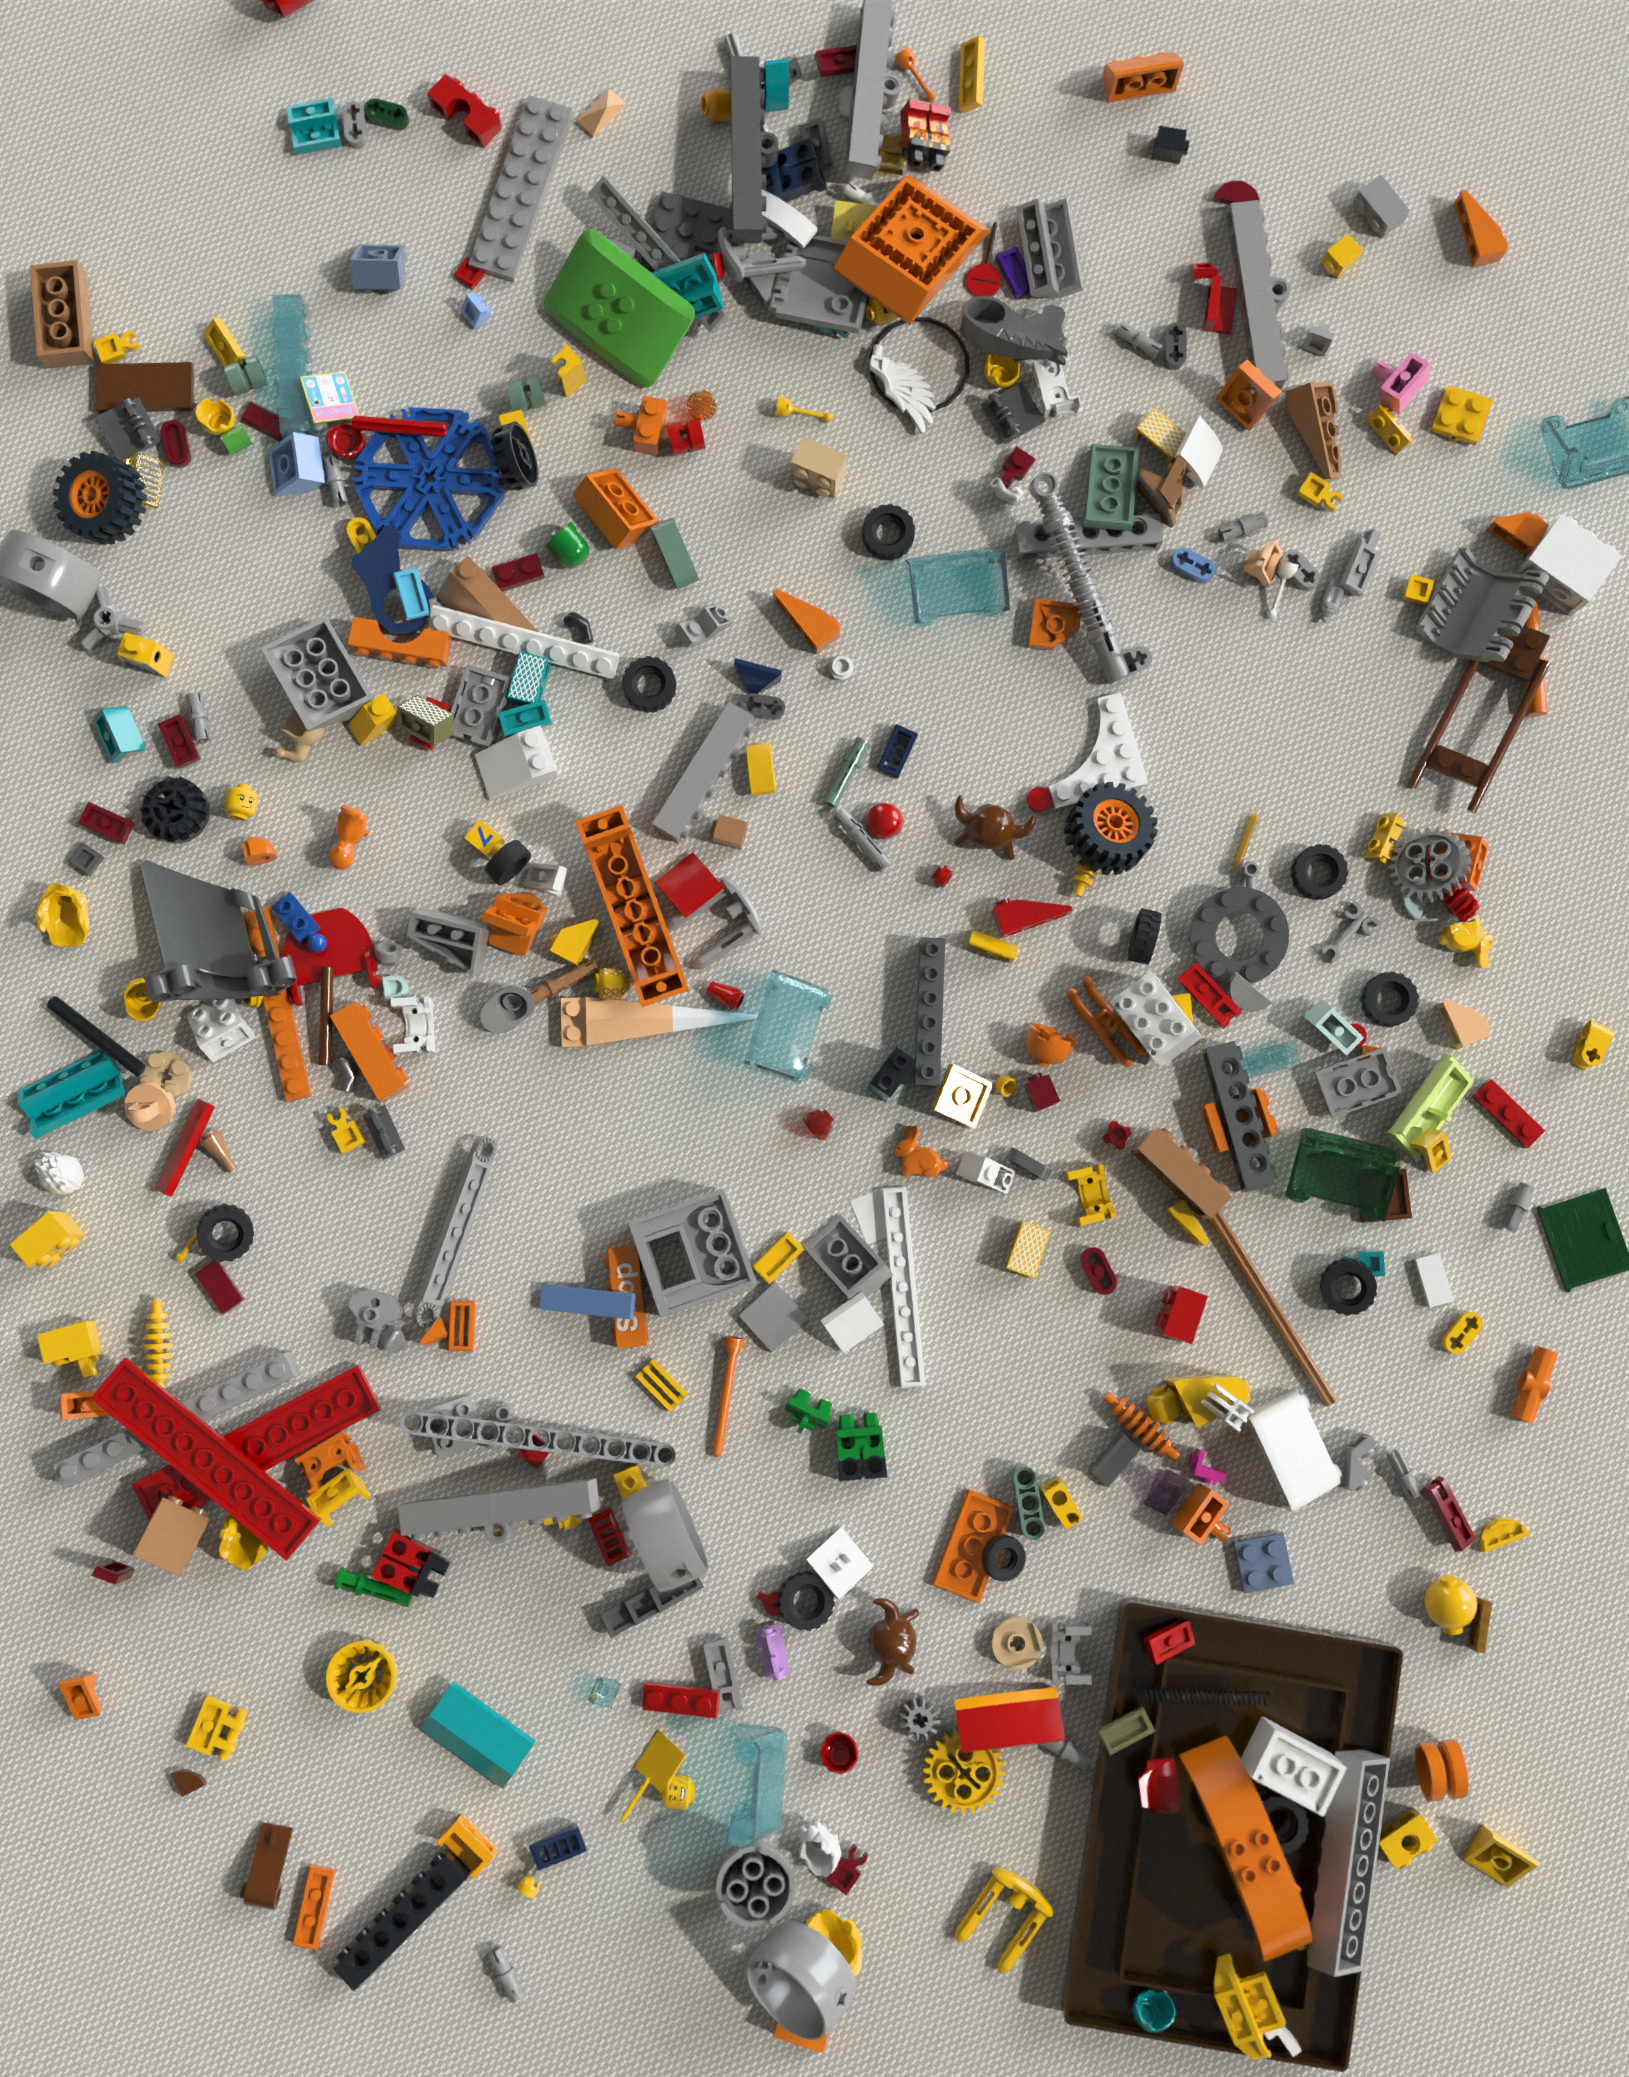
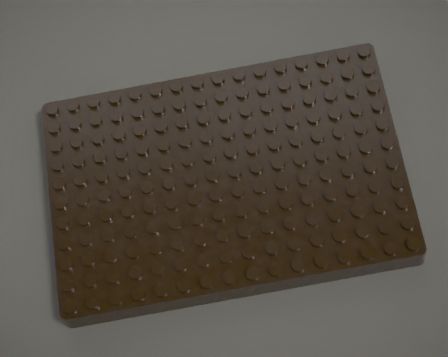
M1132 1598L1121 1600L1102 1727L1142 1706L1155 1732L1112 1755L1108 1754L1100 1738L1061 1999V2010L1067 2024L1245 2055L1238 2046L1234 2045L1214 1995L1217 1959L1220 1956L1230 1954L1235 1973L1239 1974L1240 1979L1265 1971L1285 2019V2027L1294 2036L1301 2048V2052L1293 2057L1278 2035L1268 2040L1263 2033V2042L1271 2053V2057L1263 2059L1344 2072L1348 2069L1361 1971L1333 1977L1307 1966V1948L1300 1951L1295 1949L1269 1961H1262L1253 1937L1229 1909L1236 1901L1240 1906L1243 1904L1195 1786L1188 1780L1179 1754L1226 1735L1241 1759L1261 1717H1264L1330 1752L1334 1756L1335 1752L1366 1750L1390 1758L1403 1661V1652L1398 1647L1384 1641ZM1182 1618L1188 1619L1196 1644L1157 1665L1150 1663L1144 1638ZM1143 1688L1146 1691L1148 1688L1151 1691L1153 1688L1156 1691L1159 1688L1161 1690L1164 1688L1168 1690L1170 1688L1172 1691L1174 1688L1177 1691L1179 1689L1182 1691L1184 1689L1187 1691L1189 1689L1192 1691L1194 1689L1197 1691L1200 1689L1202 1691L1205 1689L1209 1691L1211 1689L1213 1692L1215 1689L1218 1692L1220 1690H1223V1692L1225 1690H1228V1692L1230 1690H1238L1239 1692L1241 1690L1244 1692L1248 1690L1249 1693L1251 1690L1254 1693L1256 1690L1259 1692L1262 1690L1266 1692L1268 1690L1271 1696H1268L1267 1693L1266 1706L1264 1705L1263 1693L1261 1696V1706L1259 1705L1258 1693L1256 1695V1706L1253 1703V1694H1251V1706L1248 1704V1694H1246V1705L1244 1706L1242 1693L1241 1705H1238V1695L1236 1693V1705L1234 1706L1232 1692L1230 1706L1228 1705L1227 1693L1225 1695V1705H1223L1222 1693L1220 1694V1705L1217 1703V1693L1215 1694V1705L1212 1704L1211 1693L1210 1704L1208 1705L1206 1692L1204 1705L1202 1704L1201 1692L1199 1705L1197 1704L1196 1692L1194 1705L1192 1704L1191 1692L1189 1704L1186 1702V1693L1184 1694V1704L1181 1703V1693H1179V1704L1176 1703L1175 1692L1174 1704L1171 1703L1170 1692L1169 1703H1166L1165 1691L1163 1704H1161L1160 1692L1158 1704H1156L1155 1692L1152 1704L1150 1702V1693H1148L1147 1704L1145 1703L1144 1692L1143 1699H1140ZM1173 1757L1178 1775L1181 1813L1154 1815L1152 1810L1142 1807L1138 1778L1147 1769V1760ZM1251 1778L1259 1797L1262 1793L1266 1794L1269 1791H1273V1789ZM1301 1805L1309 1821V1831L1306 1834V1840L1299 1846V1849L1291 1851L1292 1853L1283 1854L1295 1883L1301 1889L1299 1894L1311 1928V1920L1315 1910L1314 1895L1319 1880L1318 1867L1322 1857L1321 1842L1325 1834L1326 1822L1325 1815L1323 1817ZM1276 1809L1267 1815L1276 1836L1283 1835L1289 1830L1291 1821L1285 1811ZM1144 1990H1163L1173 2000L1176 2010L1174 2022L1163 2031L1156 2033L1147 2032L1135 2021L1132 2010L1133 2001Z

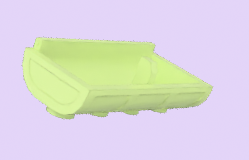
M1442 1055L1439 1062L1386 1133L1400 1150L1416 1160L1422 1154L1411 1145V1142L1429 1128L1439 1130L1444 1122H1450L1452 1120L1450 1114L1474 1082L1452 1055Z

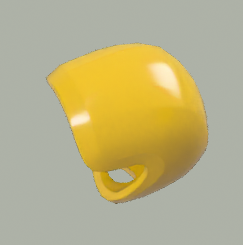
M144 978L131 980L123 994L127 1015L136 1021H149L157 1015L162 1002H151L148 993L144 994L142 992H147Z

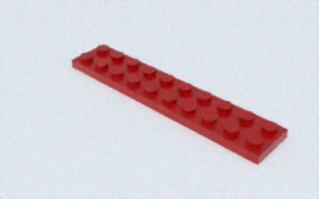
M127 1357L122 1359L90 1398L284 1560L288 1561L322 1520Z
M357 1365L222 1437L265 1472L377 1413L382 1408L361 1366ZM170 1464L132 1484L148 1520H150L161 1498L168 1499L169 1495L182 1500L181 1506L191 1510L192 1506L199 1507L212 1500Z

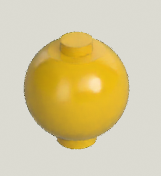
M1442 1576L1434 1581L1425 1593L1424 1605L1426 1612L1435 1624L1442 1627V1631L1445 1634H1461L1463 1627L1468 1625L1476 1614L1477 1600L1473 1590L1468 1584L1457 1579L1455 1576Z

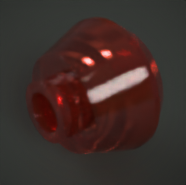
M819 1109L804 1113L802 1120L818 1140H826L833 1129L831 1123L834 1119L826 1109L822 1112Z

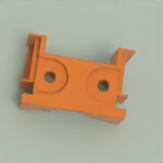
M341 1431L295 1459L296 1464L305 1468L300 1473L307 1477L311 1489L307 1490L308 1493L313 1494L321 1488L322 1483L320 1480L324 1479L323 1474L335 1466L349 1464L351 1468L359 1473L368 1468L360 1455L359 1447L349 1442L352 1440L351 1435Z

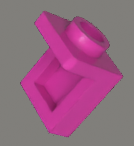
M1196 1448L1195 1453L1190 1454L1188 1467L1191 1468L1190 1473L1201 1476L1200 1481L1207 1484L1215 1485L1216 1481L1224 1483L1226 1473L1203 1466L1205 1451Z

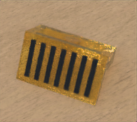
M139 452L127 457L126 463L134 467L133 470L140 474L141 477L138 480L144 482L146 487L141 490L142 493L147 494V501H142V504L159 508L164 462Z

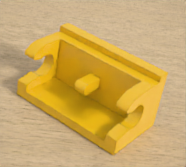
M566 343L563 346L564 349L553 357L552 364L555 365L560 360L564 361L565 366L561 367L557 372L559 375L557 382L562 383V391L568 397L586 383L587 379L582 360Z

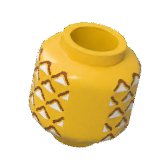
M601 968L598 973L594 974L593 991L601 999L621 1000L625 992L630 990V978L626 977L623 969Z

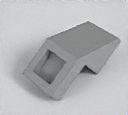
M720 604L704 607L694 619L678 623L674 630L686 648L703 644L729 627L733 622L728 617L725 609Z
M1364 1433L1345 1449L1343 1486L1352 1492L1354 1490L1359 1491L1368 1483L1367 1479L1371 1476L1369 1471L1359 1461V1458L1364 1459L1374 1451L1372 1447L1377 1444L1375 1439L1369 1434Z

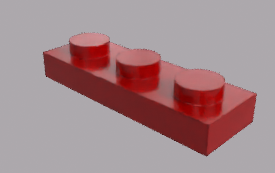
M1488 1079L1472 1096L1525 1149L1529 1148L1545 1132L1492 1079Z
M645 1682L642 1710L716 1719L719 1714L720 1690Z

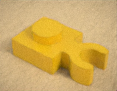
M126 331L121 338L115 332L94 340L101 362L103 364H111L127 358L125 354L127 350L132 352L138 351L141 347L137 341L129 343L131 339L137 337L134 331Z
M1310 472L1296 494L1316 507L1322 502L1325 509L1329 512H1334L1337 507L1330 500L1335 499L1340 502L1343 498V495L1337 491L1330 492L1328 489L1331 484Z
M339 1108L341 1113L339 1120H335L332 1114H328L327 1119L331 1124L336 1125L337 1129L331 1133L342 1154H346L365 1144L366 1141L356 1122L352 1120L348 1123L347 1111L344 1108Z

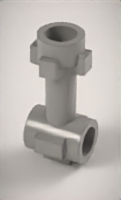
M1247 861L1239 869V873L1245 879L1246 887L1256 889L1255 875L1260 872V867L1253 861Z
M507 1402L502 1406H497L494 1412L498 1422H507L508 1419H513L515 1415L512 1404ZM493 1427L491 1435L486 1434L484 1438L487 1440L493 1439L496 1435L495 1428ZM484 1444V1447L494 1451H498L499 1447H502Z

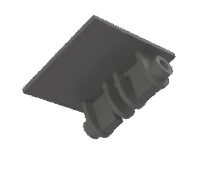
M1022 382L998 395L996 392L991 393L988 396L989 400L981 404V407L1005 445L1046 422Z
M139 397L133 400L130 398L122 401V405L95 417L116 459L120 461L162 442Z

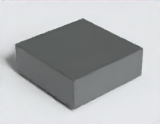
M82 842L68 862L91 877L105 857Z

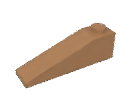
M1333 381L1310 382L1285 391V404L1290 412V416L1326 480L1342 477L1340 448L1335 443L1336 435L1339 434V426L1334 424V414L1338 413V404Z
M469 556L449 573L437 595L438 599L448 609L538 632Z

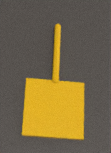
M660 1730L657 1731L635 1766L646 1779L621 1816V1823L625 1821L649 1782L658 1791L664 1792L665 1786L671 1781L687 1756Z

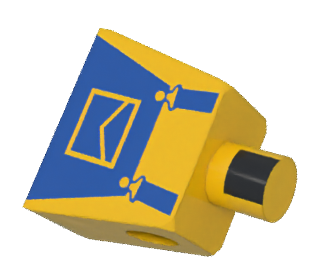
M127 632L124 633L117 651V656L123 664L162 677L167 676L174 655L159 643ZM159 655L157 662H155L154 657Z

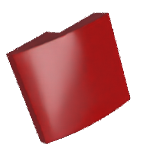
M693 852L655 881L658 888L685 919L724 889Z

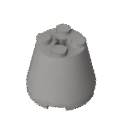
M749 1838L741 1843L724 1860L718 1871L716 1893L719 1905L729 1919L741 1926L751 1928V1926L774 1924L787 1913L794 1899L795 1878L789 1862L770 1843L757 1838Z

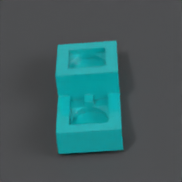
M788 59L764 61L765 111L788 109Z

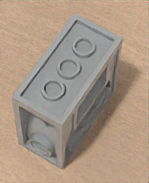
M724 1188L628 1222L660 1318L758 1284ZM709 1214H716L718 1217V1222L714 1227H708L705 1224V1218ZM677 1234L693 1280L665 1289L649 1243ZM718 1237H723L726 1241V1247L722 1251H716L713 1247V1242ZM729 1260L734 1264V1271L730 1275H725L721 1270L723 1262Z

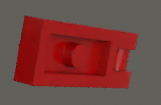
M1197 962L1176 979L1222 1029H1225L1230 1024L1229 1021L1233 1017L1237 1018L1242 1013L1235 1002ZM1222 1004L1227 1008L1223 1014L1218 1010Z

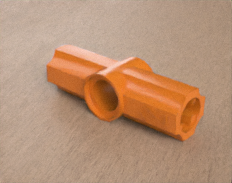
M1535 1346L1527 1370L1522 1372L1518 1380L1517 1390L1519 1392L1510 1414L1511 1417L1529 1424L1534 1423L1540 1403L1547 1397L1551 1388L1550 1376L1558 1356L1557 1353L1540 1346Z

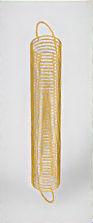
M1258 809L1256 813L1252 814V816L1250 815V823L1248 826L1246 825V833L1242 836L1243 841L1241 845L1239 844V851L1235 854L1236 860L1234 863L1232 862V866L1238 865L1240 861L1243 863L1245 857L1243 852L1247 853L1249 846L1247 842H1251L1252 837L1250 834L1252 831V834H1254L1256 828L1254 824L1255 822L1258 824L1260 818L1259 816L1257 817Z

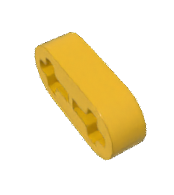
M1464 1312L1459 1315L1442 1338V1346L1445 1351L1453 1354L1464 1352L1483 1327L1482 1318L1474 1312ZM1473 1318L1474 1320L1472 1323L1475 1325L1474 1328L1468 1327L1465 1331H1463L1464 1328L1467 1326V1322L1465 1321V1319ZM1461 1334L1457 1341L1459 1347L1451 1348L1452 1342L1450 1338H1457Z

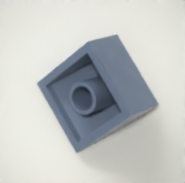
M358 244L350 258L353 289H360L363 292L384 289L385 292L389 293L401 290L405 279V245Z

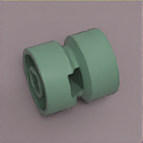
M256 355L243 359L242 364L234 362L224 366L227 379L236 396L249 392L250 387L258 389L268 385L265 373Z
M539 375L527 377L524 382L520 380L506 382L513 411L522 409V412L527 411L528 406H531L533 409L546 406ZM531 391L532 395L526 397L525 392Z

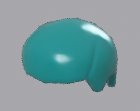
M1147 1989L1138 1994L1133 2001L1132 2010L1135 2021L1145 2031L1160 2032L1174 2022L1175 2006L1173 2000L1165 1991Z

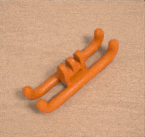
M1085 976L1082 980L1083 987L1101 1011L1093 1016L1080 1000L1074 988H1070L1067 991L1069 1001L1116 1060L1124 1067L1132 1066L1133 1060L1122 1052L1110 1035L1118 1030L1138 1054L1145 1055L1148 1053L1147 1050L1095 988L1092 978Z

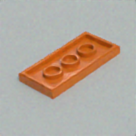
M968 1488L932 1585L980 1603L990 1577L983 1569L981 1554L984 1546L990 1539L997 1535L1006 1534L1015 1507Z

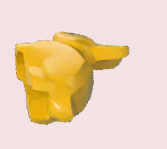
M1480 918L1442 928V935L1438 939L1439 944L1445 945L1449 950L1456 953L1472 950L1476 956L1477 966L1480 969L1489 967L1487 953L1492 948L1493 938L1489 934L1484 935Z

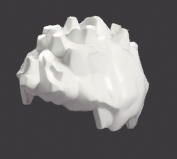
M42 1152L43 1158L33 1161L36 1167V1174L39 1176V1184L46 1191L57 1195H67L80 1189L84 1173L77 1158L66 1154L62 1155L58 1152Z
M821 1823L810 1825L809 1829L802 1827L800 1834L801 1845L799 1848L800 1858L805 1860L808 1869L815 1876L822 1875L827 1877L835 1871L842 1855L837 1835L830 1834L827 1827H823Z

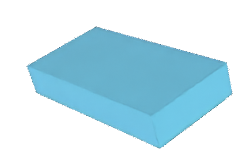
M417 567L394 572L393 577L406 622L430 616Z

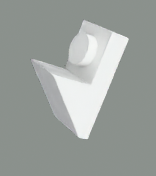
M531 863L524 886L560 896L566 880L567 868L560 865Z

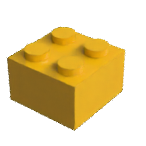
M48 1211L9 1245L28 1268H51L60 1262V1256L63 1253L75 1249L81 1243L80 1239L85 1234L67 1212Z

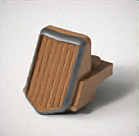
M1177 457L1174 464L1170 463L1164 475L1166 479L1144 469H1140L1137 478L1139 492L1153 510L1161 515V520L1165 525L1170 528L1174 527L1177 521L1176 515L1183 504L1184 486L1182 483L1186 477V460Z

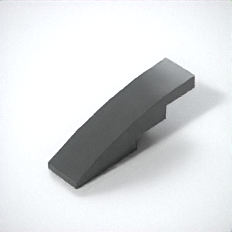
M700 1578L665 1592H659L655 1585H652L599 1614V1617L609 1637L613 1638L653 1615L661 1613L704 1588Z

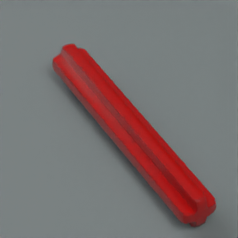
M356 415L352 417L351 421L352 429L433 437H445L447 434V425L438 422Z

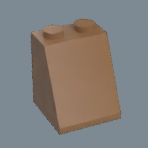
M169 1495L168 1499L161 1498L131 1555L181 1577L210 1519L205 1517L206 1511L192 1506L191 1510L181 1506L182 1500Z

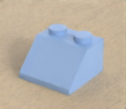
M293 432L268 450L274 496L312 492L325 483V474L321 460L322 452L318 437Z

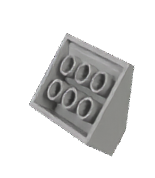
M327 616L260 647L308 732L353 719L365 704L374 699Z

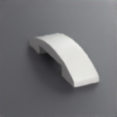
M762 190V196H766V212H762V218H767V223L783 231L785 238L805 248L818 231L817 227L792 206ZM732 198L729 201L730 206H732Z

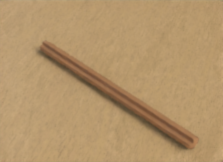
M1219 1210L1209 1221L1323 1405H1332L1337 1401V1398Z

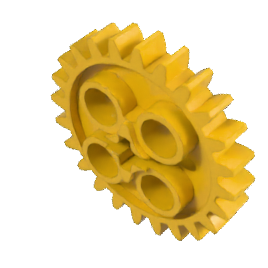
M953 1728V1736L951 1737L948 1733L943 1732L945 1740L942 1742L940 1739L935 1738L937 1748L929 1746L928 1749L932 1756H924V1760L930 1764L922 1767L923 1772L929 1774L923 1778L924 1783H932L927 1787V1792H936L933 1796V1801L936 1802L942 1799L941 1808L944 1809L949 1804L951 1813H954L957 1807L960 1808L962 1815L965 1814L966 1808H970L971 1813L975 1814V1806H979L984 1811L983 1802L987 1801L992 1805L991 1795L1000 1796L996 1786H1004V1782L999 1779V1777L1006 1776L1005 1770L999 1769V1767L1005 1765L1004 1759H997L1002 1754L1000 1749L971 1752L967 1758H962L958 1756L961 1743L956 1728ZM951 1753L964 1769L968 1768L972 1779L980 1785L979 1789L971 1783L964 1773L960 1774L958 1766L948 1757V1754ZM943 1765H950L953 1768L951 1774L946 1776L940 1774L939 1770ZM984 1766L989 1769L985 1777L975 1775L979 1767ZM962 1784L970 1787V1791L966 1795H960L956 1792L957 1788Z

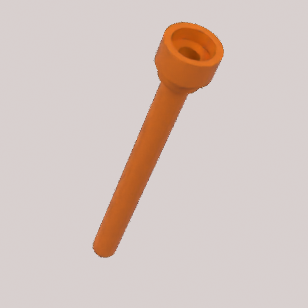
M725 1336L724 1340L725 1352L728 1353L712 1451L713 1456L717 1458L723 1452L737 1354H740L741 1349L744 1348L745 1341L743 1338Z

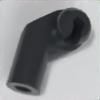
M571 612L564 617L566 627H575L579 630L583 644L594 641L590 623L586 618L576 612Z

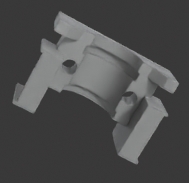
M1088 1621L1087 1626H1067L1063 1622V1628H1058L1055 1622H1050V1680L1052 1683H1058V1677H1064L1066 1686L1067 1684L1092 1686L1091 1674L1089 1671H1080L1079 1664L1080 1635H1091V1625ZM1067 1635L1070 1636L1068 1640L1065 1639ZM1070 1665V1668L1066 1670V1666Z

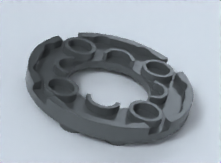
M1248 887L1226 888L1208 897L1197 909L1190 929V947L1198 965L1211 977L1230 984V978L1236 971L1251 984L1270 975L1282 962L1289 944V926L1281 907L1267 894ZM1234 912L1252 914L1259 920L1263 928V942L1260 949L1253 956L1244 960H1234L1226 957L1219 950L1216 943V930L1219 923L1226 916Z

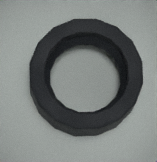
M512 840L494 854L487 863L485 872L497 885H504L522 871L529 862L531 853L519 840Z

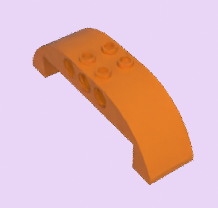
M619 805L575 821L634 981L633 984L642 1008L689 991L623 806Z
M1225 1735L1179 1754L1188 1780L1195 1786L1257 1938V1941L1254 1940L1262 1961H1269L1311 1943L1313 1940L1312 1932L1299 1891L1259 1795L1229 1738Z

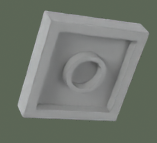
M776 1282L739 1315L772 1353L809 1319Z

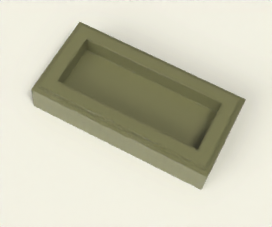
M1141 1706L1097 1729V1732L1108 1754L1112 1755L1154 1733L1155 1730L1144 1708Z

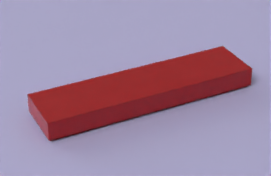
M199 1098L155 1186V1189L170 1197L173 1196L215 1109V1106Z

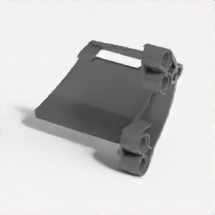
M148 860L140 864L141 875L164 967L161 968V971L144 977L148 997L151 1002L225 1000L257 996L275 997L281 995V991L297 981L291 956L288 955V957L281 958L277 956L259 897L239 889H227ZM241 907L255 912L266 954L265 957L257 956L252 952Z

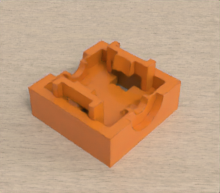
M1246 360L1238 366L1216 397V400L1250 431L1259 424L1265 416V411L1276 401L1282 391L1274 385V381L1271 382L1263 375L1258 367L1256 368ZM1251 384L1257 389V392L1250 386Z

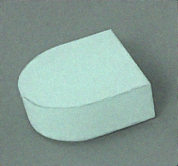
M398 975L381 977L385 1002H390L391 997H406L409 985L404 978Z

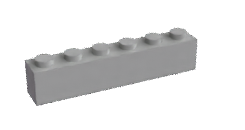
M730 701L727 703L653 821L654 829L677 843L682 838L686 839L692 830L690 825L694 818L699 819L705 809L703 804L707 797L711 799L718 788L716 785L720 777L724 778L730 769L728 764L732 757L737 758L743 748V745H741L745 737L749 738L756 727L753 715Z

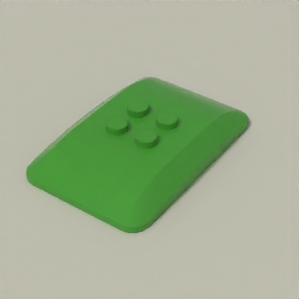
M586 229L581 233L543 301V307L549 316L637 385L646 388L656 383L695 318V310L691 303L594 229Z

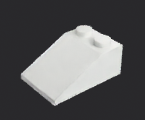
M541 725L516 733L475 754L490 800L559 777Z

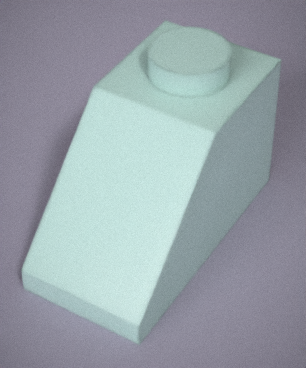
M1322 999L1304 1016L1346 1056L1364 1038Z

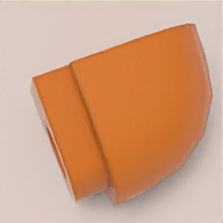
M250 837L247 838V841L242 842L247 866L269 863L277 858L274 846L265 838Z

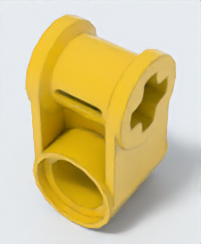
M1589 1020L1581 1031L1580 1040L1573 1054L1575 1066L1580 1069H1589L1592 1066L1601 1064L1607 1048L1614 1037V1030Z

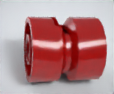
M699 418L687 420L685 425H681L679 422L666 425L673 456L685 454L688 449H691L693 452L706 449ZM686 434L687 440L681 441L680 436Z

